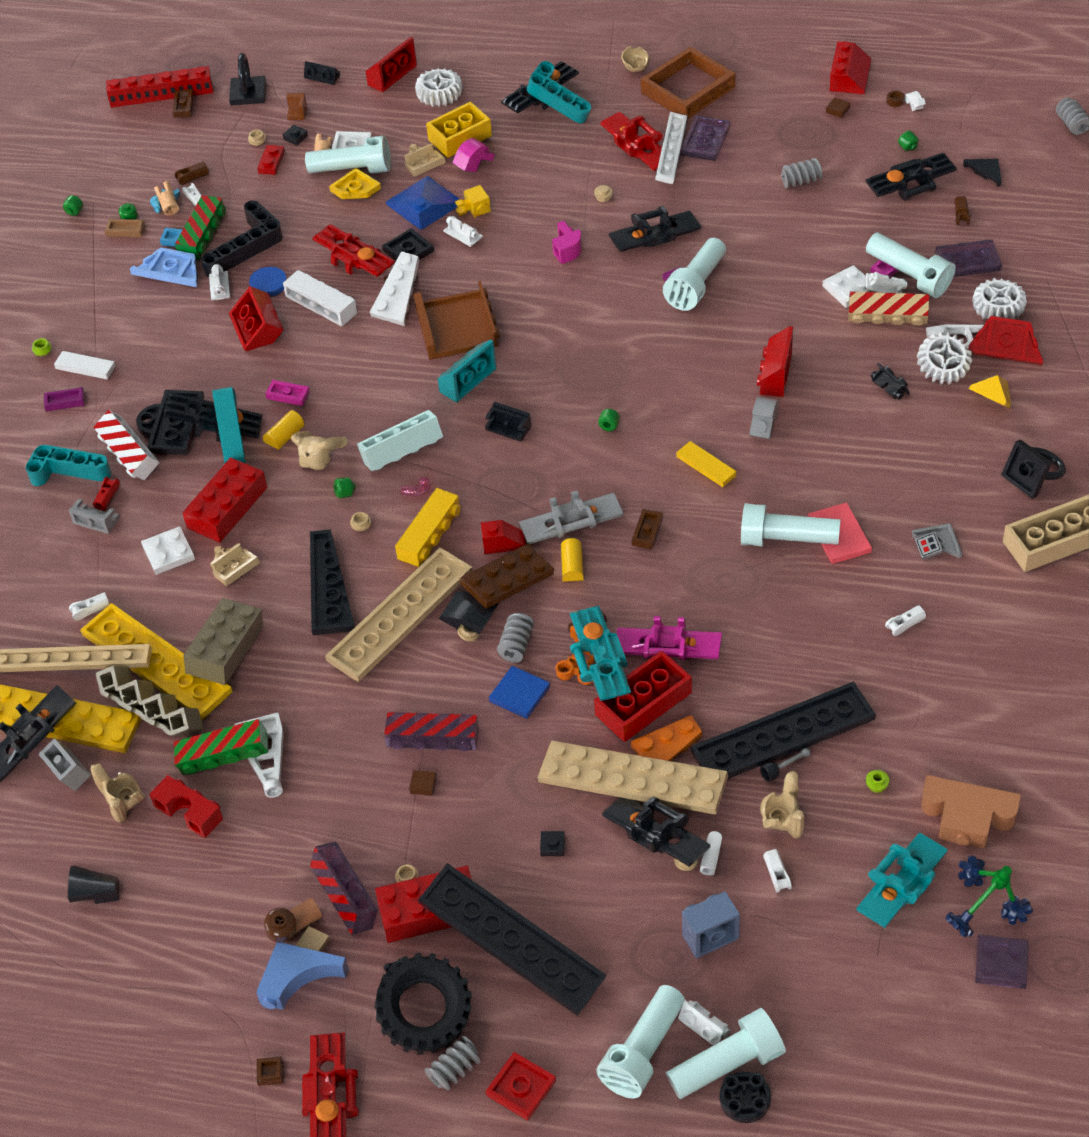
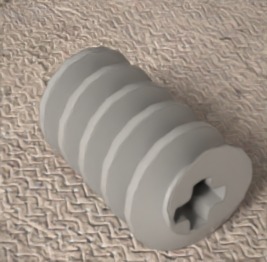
M1071 98L1062 99L1056 106V113L1066 124L1070 132L1079 135L1088 131L1089 115L1082 109L1078 101Z
M812 158L811 161L805 160L804 163L800 161L797 164L792 163L790 166L784 165L781 172L782 181L786 189L789 188V183H791L792 187H795L796 181L799 185H802L803 179L808 184L810 177L813 182H816L817 176L822 180V168L816 158Z
M514 613L507 618V623L504 626V631L497 647L498 654L506 661L512 663L522 661L534 626V620L530 616L523 613Z
M461 1036V1041H456L453 1044L454 1048L449 1047L446 1050V1055L441 1054L438 1057L439 1062L433 1061L431 1068H425L427 1077L438 1088L443 1087L449 1091L451 1089L448 1083L449 1080L457 1084L456 1074L465 1077L464 1067L471 1071L473 1069L471 1061L477 1064L481 1062L476 1047L466 1036Z

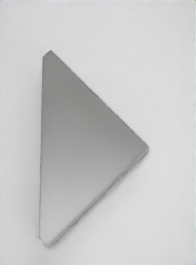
M951 523L912 530V537L915 539L935 531L942 551L957 558H962V551Z

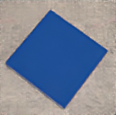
M511 666L489 696V702L528 719L549 690L550 682Z

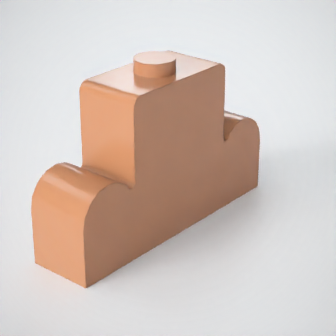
M926 775L921 809L929 816L942 814L939 839L962 846L969 845L985 848L991 824L1000 831H1008L1014 827L1021 794Z

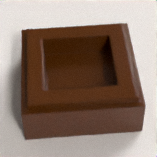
M834 97L826 107V113L842 118L849 110L850 102Z
M413 770L409 788L410 794L433 796L436 772Z
M282 1056L257 1059L258 1086L283 1083Z

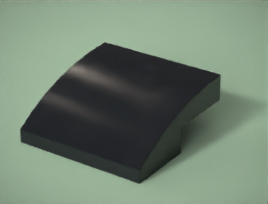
M456 591L439 619L457 630L460 625H463L480 635L497 608L498 603L486 609L470 593Z

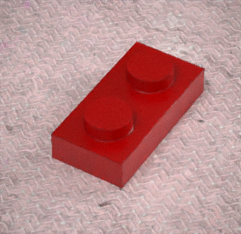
M266 145L257 167L258 174L276 175L285 153L284 146Z

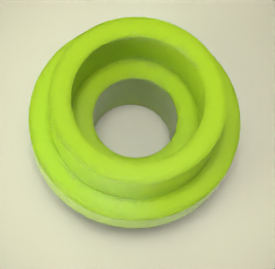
M44 338L33 342L32 351L37 356H44L52 349L50 342Z
M873 770L866 776V785L873 792H882L889 785V776L881 770Z

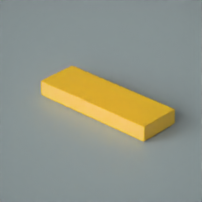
M691 441L676 452L677 458L721 487H724L736 477V470Z

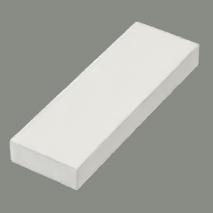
M62 351L54 363L55 369L107 380L116 367L114 361Z

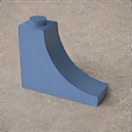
M276 943L256 992L260 1004L268 1009L278 1008L283 1010L289 998L305 984L324 977L346 978L349 970L346 958L285 943Z

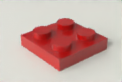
M513 1052L485 1093L490 1099L529 1121L555 1084L556 1076Z

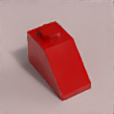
M503 520L480 522L484 555L510 552L526 545L525 536L521 529Z

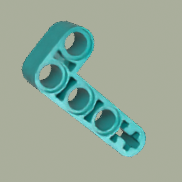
M542 61L530 76L527 85L528 93L577 123L586 122L591 110L590 103L552 80L554 65L551 62Z
M227 387L212 390L224 463L231 457L246 464L235 389Z
M51 445L36 447L25 466L30 482L34 486L44 485L52 473L95 481H103L105 477L110 478L112 474L107 457L102 454Z

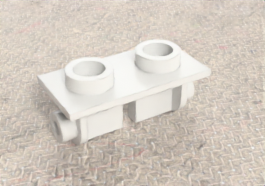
M449 216L446 220L448 227L443 232L469 247L483 237V235L477 232L476 228H472L465 223L462 224V221L458 220L455 216Z
M215 264L211 269L212 274H209L211 301L230 298L228 271L223 272V268L219 264Z
M878 272L866 273V290L880 293H902V289L907 287V282L902 278L892 277L889 279V276L878 274Z
M685 1000L678 1017L681 1022L713 1046L719 1043L722 1037L726 1038L729 1035L730 1029H728L726 1023H723L715 1016L710 1019V1012L699 1005L697 1001L693 1002L690 1000L687 1002Z

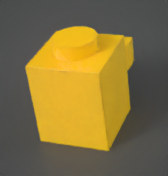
M481 185L465 190L464 200L455 201L458 207L456 212L459 216L464 215L467 211H470L474 218L491 212L490 198Z

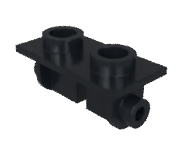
M305 61L304 78L335 85V79L340 77V71L334 67Z
M877 363L879 370L871 374L874 383L882 389L889 384L884 390L894 399H902L904 392L910 395L907 388L908 383L902 377H895V373L888 366L883 367Z

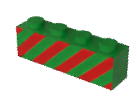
M201 195L175 243L177 251L193 253L196 260H200L202 254L206 251L209 241L212 240L215 230L218 229L222 217L226 214V207L223 204L222 198Z
M259 719L174 741V763L183 776L268 753L267 729Z

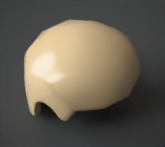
M640 46L638 48L627 47L621 56L624 67L630 72L645 70L650 60L647 51Z

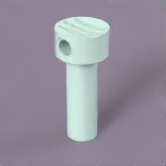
M383 135L367 137L365 145L306 152L305 163L308 173L368 167L369 172L373 174L390 171L391 155L388 140Z
M879 232L874 233L867 243L866 252L916 279L918 290L929 294L933 298L942 296L954 277L955 264L939 255H934L927 259Z
M717 238L708 239L686 268L676 269L663 285V294L668 303L674 308L682 311L691 310L703 297L706 289L704 281L726 253V246L721 240Z
M744 503L741 545L763 547L764 539L839 544L841 519L766 513V505Z
M669 985L660 986L624 1045L614 1044L610 1046L596 1069L598 1077L605 1086L616 1094L626 1098H638L651 1079L654 1072L649 1061L685 1001L684 996L677 989Z
M762 1008L738 1020L741 1031L665 1072L680 1100L754 1058H757L764 1065L786 1053L785 1046L776 1027Z

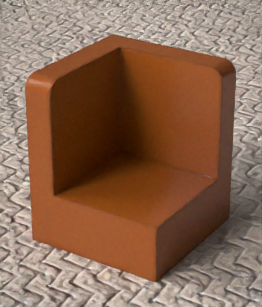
M287 93L286 98L289 108L287 119L305 120L307 110L305 93Z

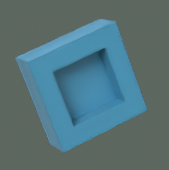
M165 228L160 238L161 246L176 247L175 243L183 229Z

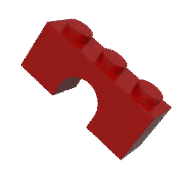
M167 775L149 794L153 806L170 817L179 809L189 808L184 814L187 827L203 838H206L223 820L220 811L221 807L216 801L212 799L209 801L197 789L192 790L188 788L179 778L174 779Z

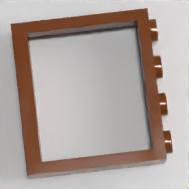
M690 46L642 77L641 93L671 112L687 115V119H689L734 89L736 73ZM689 64L717 79L685 101L659 86L660 83Z

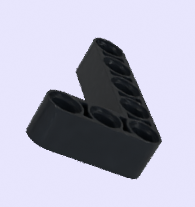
M251 200L244 204L247 223L252 229L205 253L201 257L204 274L209 277V274H212L211 269L215 264H219L223 268V272L228 271L282 241L283 235L279 220L258 201Z

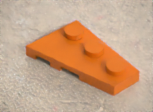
M692 715L631 741V747L638 756L673 762L677 755L684 753L702 737V730Z

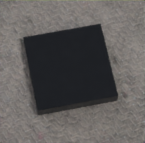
M412 228L382 245L383 251L395 261H397L401 252L416 255L419 257V260L434 252V246Z

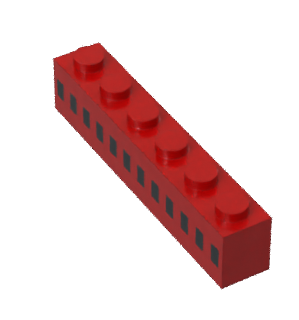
M209 66L106 81V92L111 108L174 99L175 90L192 89L193 96L213 93V82Z

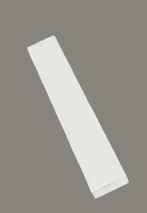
M670 112L655 177L657 181L669 184L674 182L687 115Z

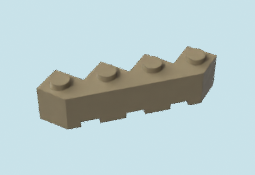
M111 666L96 672L100 694L111 698L118 705L139 715L141 719L151 725L164 730L166 734L186 737L204 730L198 708L183 707L178 709L174 694L159 693L155 695L152 681L138 679L132 681L129 667Z

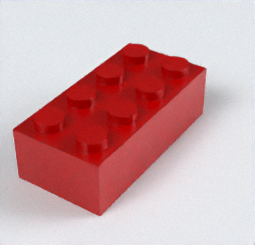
M230 457L182 512L187 529L221 543L268 488L264 471Z
M660 651L626 676L631 693L600 701L599 696L594 699L595 716L625 743L692 693V677L668 655Z
M468 865L455 868L472 880ZM440 872L375 888L387 943L451 928L450 925L418 903L420 896Z

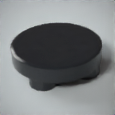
M739 1072L725 1077L719 1096L723 1112L730 1119L740 1123H752L763 1118L771 1105V1091L764 1077L759 1073Z

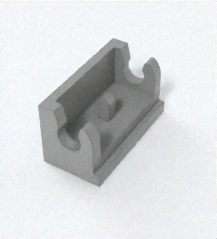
M78 499L73 507H70L69 513L73 524L107 534L111 532L120 518L119 514H114L116 509L113 508L105 512L87 507L86 504L80 507L84 501L82 499Z

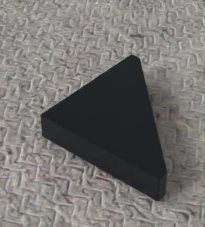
M998 159L963 160L964 167L975 170V173L986 180L994 181L998 187L1001 186Z

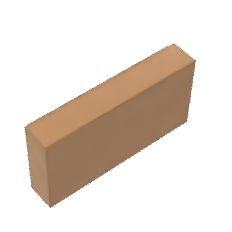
M109 219L105 229L106 237H142L145 221Z

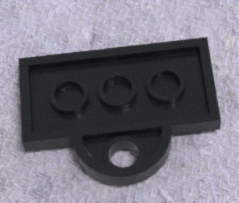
M165 390L161 404H153L140 411L136 418L138 430L143 436L150 438L147 448L152 453L188 455L196 424L163 416L168 392L196 399L199 396L203 400L205 397L204 392ZM188 408L191 413H195V409ZM146 419H151L149 422H143Z

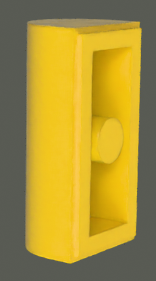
M290 410L263 435V442L279 450L291 439L293 434L297 433L304 426L302 417L297 412Z
M569 538L561 543L562 582L584 581L582 543L578 539Z

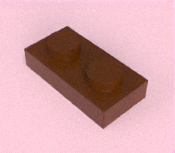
M192 89L175 90L172 111L174 118L191 117Z
M642 509L631 540L632 546L647 549L653 548L663 520L662 512Z

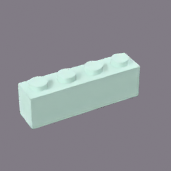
M427 410L357 443L364 464L371 471L383 468L384 465L390 462L400 460L409 453H415L426 445L436 443L443 435L437 417Z

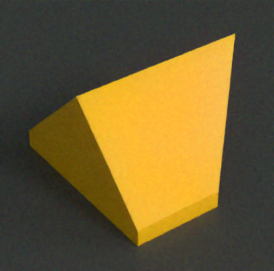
M999 375L972 384L969 387L973 392L981 394L1007 408L1011 406L1008 381Z

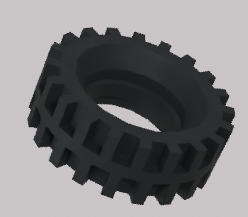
M416 953L413 958L408 959L405 956L401 958V962L398 964L393 963L389 971L381 978L375 1000L376 1021L382 1027V1034L384 1036L387 1034L391 1039L390 1043L394 1046L398 1044L404 1047L403 1051L409 1052V1050L417 1051V1055H423L424 1051H431L433 1054L444 1046L445 1048L449 1047L455 1038L458 1039L471 1011L470 1000L472 994L471 991H468L467 978H462L460 975L461 969L458 966L453 968L448 964L449 959L444 957L443 961L435 958L436 954L430 953L429 957H423L421 953ZM418 983L431 984L444 996L446 1004L445 1013L441 1020L434 1025L427 1027L414 1026L401 1014L399 1006L400 997L411 985Z

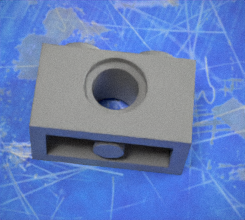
M55 738L39 753V756L57 778L74 791L91 776L90 772L75 754Z

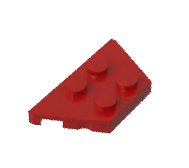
M990 316L968 345V350L974 355L1036 365L1043 364V358L1040 355L1031 322Z

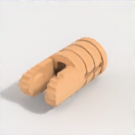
M318 133L315 139L314 151L330 149L332 137L328 136L326 140H321V134Z
M165 181L163 184L166 191L162 192L158 186L154 187L163 213L165 215H173L178 212L179 206L169 181Z

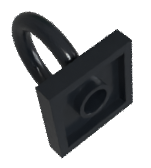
M240 53L238 56L239 78H231L230 106L265 103L266 78L265 76L250 77L248 58L245 53Z
M1020 439L1015 442L1001 475L1029 497L1035 498L1044 480L1062 478L1066 473V466L1054 453L1043 448L1031 447ZM1053 463L1057 467V471L1048 472Z

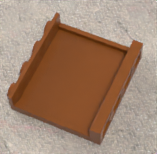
M481 280L478 281L479 290L424 301L421 292L413 294L429 360L467 353L478 344L490 339L494 342V347L498 346L497 338H500L498 326L494 327L496 325L495 315L490 313L492 312L491 302L486 300L488 299V292L486 287L483 288Z

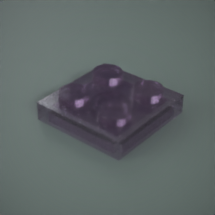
M978 934L975 983L1026 989L1028 940Z

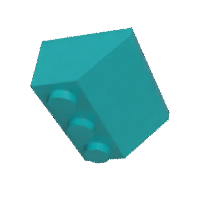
M490 339L478 344L459 361L455 362L446 372L442 373L437 378L439 392L457 403L496 370L494 342Z

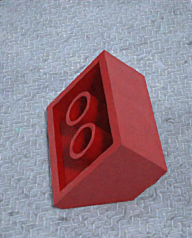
M409 37L365 71L368 86L383 93L417 66L413 37Z
M837 41L830 73L829 91L865 94L871 58L856 43Z
M251 286L248 287L229 312V316L245 351L273 344L284 330L269 294Z
M789 326L770 337L768 346L763 348V358L765 360H761L760 372L762 374L757 376V386H760V395L784 397L792 359L793 326Z

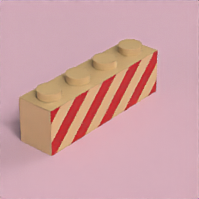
M850 291L848 321L854 323L872 322L874 324L889 322L895 325L912 323L916 326L927 324L929 294Z

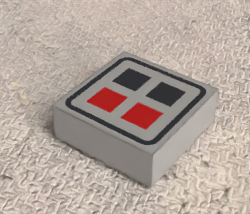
M935 531L915 539L923 560L943 553Z

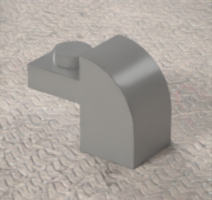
M761 396L756 398L752 412L750 436L771 438L773 423L777 419L780 400Z

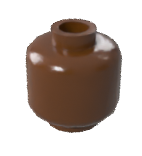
M285 908L271 910L264 920L267 937L276 943L289 941L296 931L294 914Z

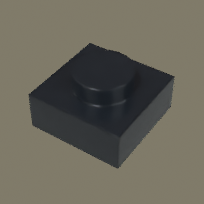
M292 125L282 134L283 140L296 146L308 137L307 130L296 125Z
M541 831L540 855L564 856V831Z

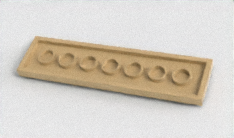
M439 548L325 656L326 661L359 682L460 585V577L472 572V566L444 549Z
M552 740L538 775L539 783L643 802L655 796L659 798L661 803L667 806L715 815L728 778L727 771Z

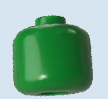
M910 130L904 132L898 139V144L905 151L915 150L919 142L918 137Z
M75 195L68 196L63 203V210L72 216L78 215L83 208V201Z
M125 203L119 207L120 219H137L138 213L135 205Z
M605 409L600 414L598 424L604 431H613L618 426L620 416L614 409Z
M349 477L336 478L333 484L334 493L337 498L351 497L356 489L355 483Z

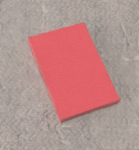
M847 502L808 513L807 517L841 519L839 544L821 543L831 564L872 553V547Z

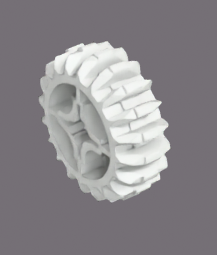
M438 68L437 70L432 69L431 71H425V74H420V77L417 78L415 89L418 99L426 105L431 104L432 107L435 105L440 107V105L446 106L448 103L453 104V101H457L458 97L461 96L463 87L457 72H453L452 69L447 71L446 68Z
M993 278L992 281L986 280L985 283H980L979 287H976L972 300L974 310H976L977 315L982 316V319H989L990 316L1019 319V316L1025 310L1027 302L1022 286H1017V282L1011 283L1010 279L1004 281L1002 278L1000 280Z
M939 332L937 337L932 334L929 339L926 338L923 344L920 345L917 354V364L921 366L920 372H926V378L931 376L932 383L936 379L939 380L940 385L944 381L949 385L952 380L957 383L960 378H964L972 363V358H970L972 353L968 350V344H963V338L957 340V335L955 334L953 337H950L949 332L945 336ZM942 347V349L932 351L935 348ZM955 365H957V367L953 369H946L948 367H954Z

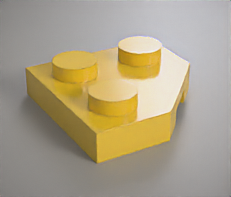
M355 168L329 187L330 192L341 199H359L372 196L381 189V184Z

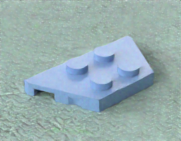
M161 247L152 255L144 258L143 264L130 268L131 275L197 287L196 257L193 253Z

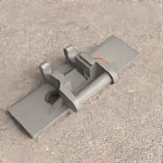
M576 490L571 492V502L559 506L556 497L550 498L552 512L520 521L519 525L527 544H533L556 536L561 538L565 533L589 526L593 528L598 523L623 516L624 514L614 493L583 502L582 499H579V494ZM550 522H554V523H555L554 525L550 526L549 528L546 527V525H547L548 523H550Z

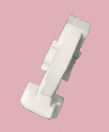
M918 91L905 94L904 100L906 104L910 103L912 111L923 109L926 103Z

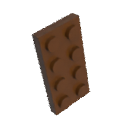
M526 544L460 577V584L487 609L553 575L554 568L529 544Z

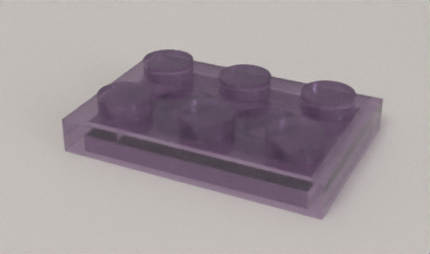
M696 115L681 147V155L716 161L729 131L730 121Z
M992 239L936 246V255L955 264L954 277L996 272L1002 269V264Z

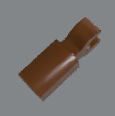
M957 196L954 200L956 225H959L960 220H965L966 224L969 225L970 215L967 198L965 196Z

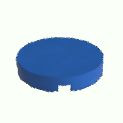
M264 267L258 269L250 276L249 284L251 287L267 292L272 297L283 292V282L287 278L285 272L279 268Z

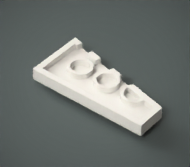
M405 252L400 253L370 310L371 317L405 326L406 314L410 306V296L413 293V282L416 279L420 261L418 256Z

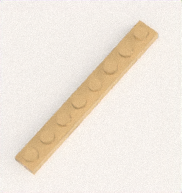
M150 644L0 649V672L106 669L111 666L129 668L149 667L152 647Z

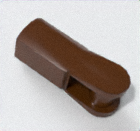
M203 161L188 168L177 170L174 176L178 179L179 184L184 185L192 180L208 175L209 171Z

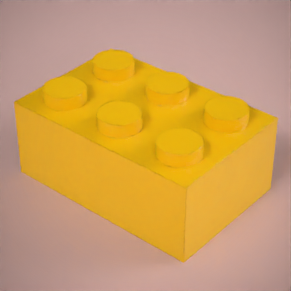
M471 101L426 123L428 140L447 158L455 155L459 147L470 138H475L481 142L492 136L490 118Z

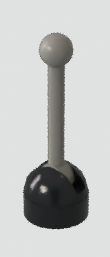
M804 748L801 753L778 765L773 762L760 766L762 777L766 782L775 780L779 776L781 768L803 756L808 757L810 750Z

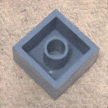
M726 891L720 894H713L707 900L699 904H691L682 911V936L696 959L739 939L740 914Z

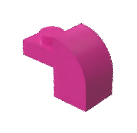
M470 138L459 147L452 163L464 171L476 172L481 159L492 161L495 154L490 152V148L475 138Z
M565 221L557 223L558 237L552 239L553 254L561 264L576 259L580 255L582 243L580 230L573 231L572 227H568Z

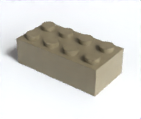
M222 598L184 653L185 673L226 685L263 628L262 609Z

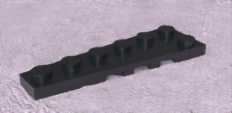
M331 529L310 531L312 635L351 632L355 626Z

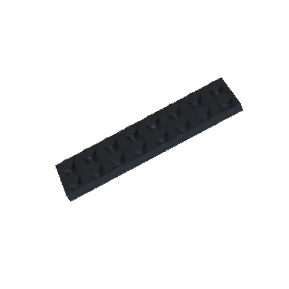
M853 681L691 746V752L700 767L727 771V779H730L765 763L772 762L875 720L876 714Z
M448 863L418 899L420 905L576 1016L581 1013L607 976Z

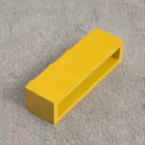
M439 488L435 489L395 545L398 560L420 567L423 561L428 559L430 551L434 546L438 545L442 534L449 529L452 520L461 511L458 495Z

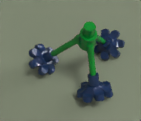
M973 855L968 856V862L963 860L959 862V867L963 871L958 873V877L960 880L965 879V887H971L973 884L979 887L983 885L982 878L987 876L993 877L991 880L992 885L969 910L966 909L962 915H955L952 912L946 915V921L952 924L956 930L960 929L959 932L963 937L966 938L967 935L972 937L974 931L968 922L974 917L973 913L995 889L1002 890L1006 888L1009 899L1008 902H1004L1002 905L1001 917L1004 919L1008 918L1009 924H1016L1017 919L1020 922H1026L1028 920L1026 914L1033 913V908L1028 899L1020 900L1018 896H1014L1010 881L1012 869L1009 866H1004L997 871H987L983 869L985 862L981 859L977 860Z

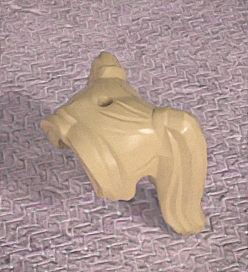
M300 431L291 436L292 442L298 446L299 465L305 468L310 467L314 470H321L327 466L331 459L329 456L331 450L345 447L348 444L346 437H330L325 439L320 436H312V433L308 431Z
M100 763L92 765L90 770L94 782L110 805L112 817L117 822L123 823L127 819V812L145 798L144 793L140 790L138 783L132 775L119 772L118 777L111 779Z
M789 772L786 775L781 795L777 796L775 792H772L763 798L760 812L763 817L764 828L787 831L793 838L798 839L804 830L803 811L799 810L797 801L799 787L798 774L796 772Z

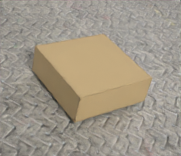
M308 926L296 946L322 952L330 938L329 935Z

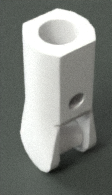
M191 183V186L187 188L182 187L184 195L196 206L201 197V193L196 186Z
M104 592L89 599L72 603L69 606V610L73 613V619L79 621L105 609L110 604Z
M918 605L901 615L889 619L885 627L892 630L893 636H899L908 628L923 621L926 618L925 611Z
M712 831L708 835L707 843L711 847L703 854L700 872L709 876L715 874L722 835L717 831Z
M777 849L766 851L763 857L776 893L780 892V889H792L790 878Z

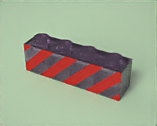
M387 712L384 732L386 746L394 749L476 750L479 731L477 715Z
M337 842L315 846L310 867L351 935L373 929L378 909Z

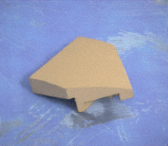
M411 144L409 153L404 156L405 166L414 177L446 163L445 157L433 149V144L424 147Z
M238 543L232 548L222 549V546L215 547V557L211 562L214 577L225 586H229L260 562L257 556L246 549H242L241 544Z

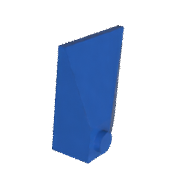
M426 176L386 201V205L422 230L457 208L455 201L460 199L429 176Z

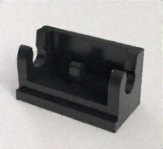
M495 401L486 415V419L489 420L485 426L487 431L522 442L531 428L530 413Z

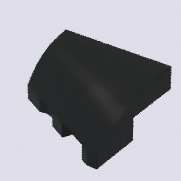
M78 866L70 867L68 879V900L70 903L94 899L95 904L119 901L118 877Z

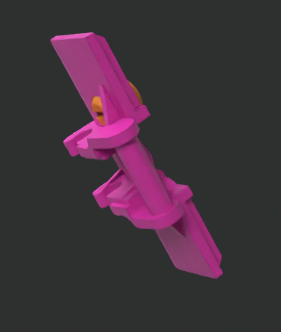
M654 616V626L651 629L617 627L616 633L624 654L644 655V658H651V656H655L660 651H663L669 657H677L679 660H686V658L719 659L722 633L686 631L685 617H678L677 626H663L661 616Z

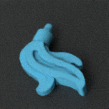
M179 189L173 191L176 200L180 196ZM157 195L150 199V204L155 212L160 213L161 204Z

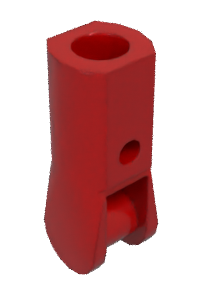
M109 477L104 478L101 488L93 501L95 509L106 510L113 495L119 489V479L111 480Z

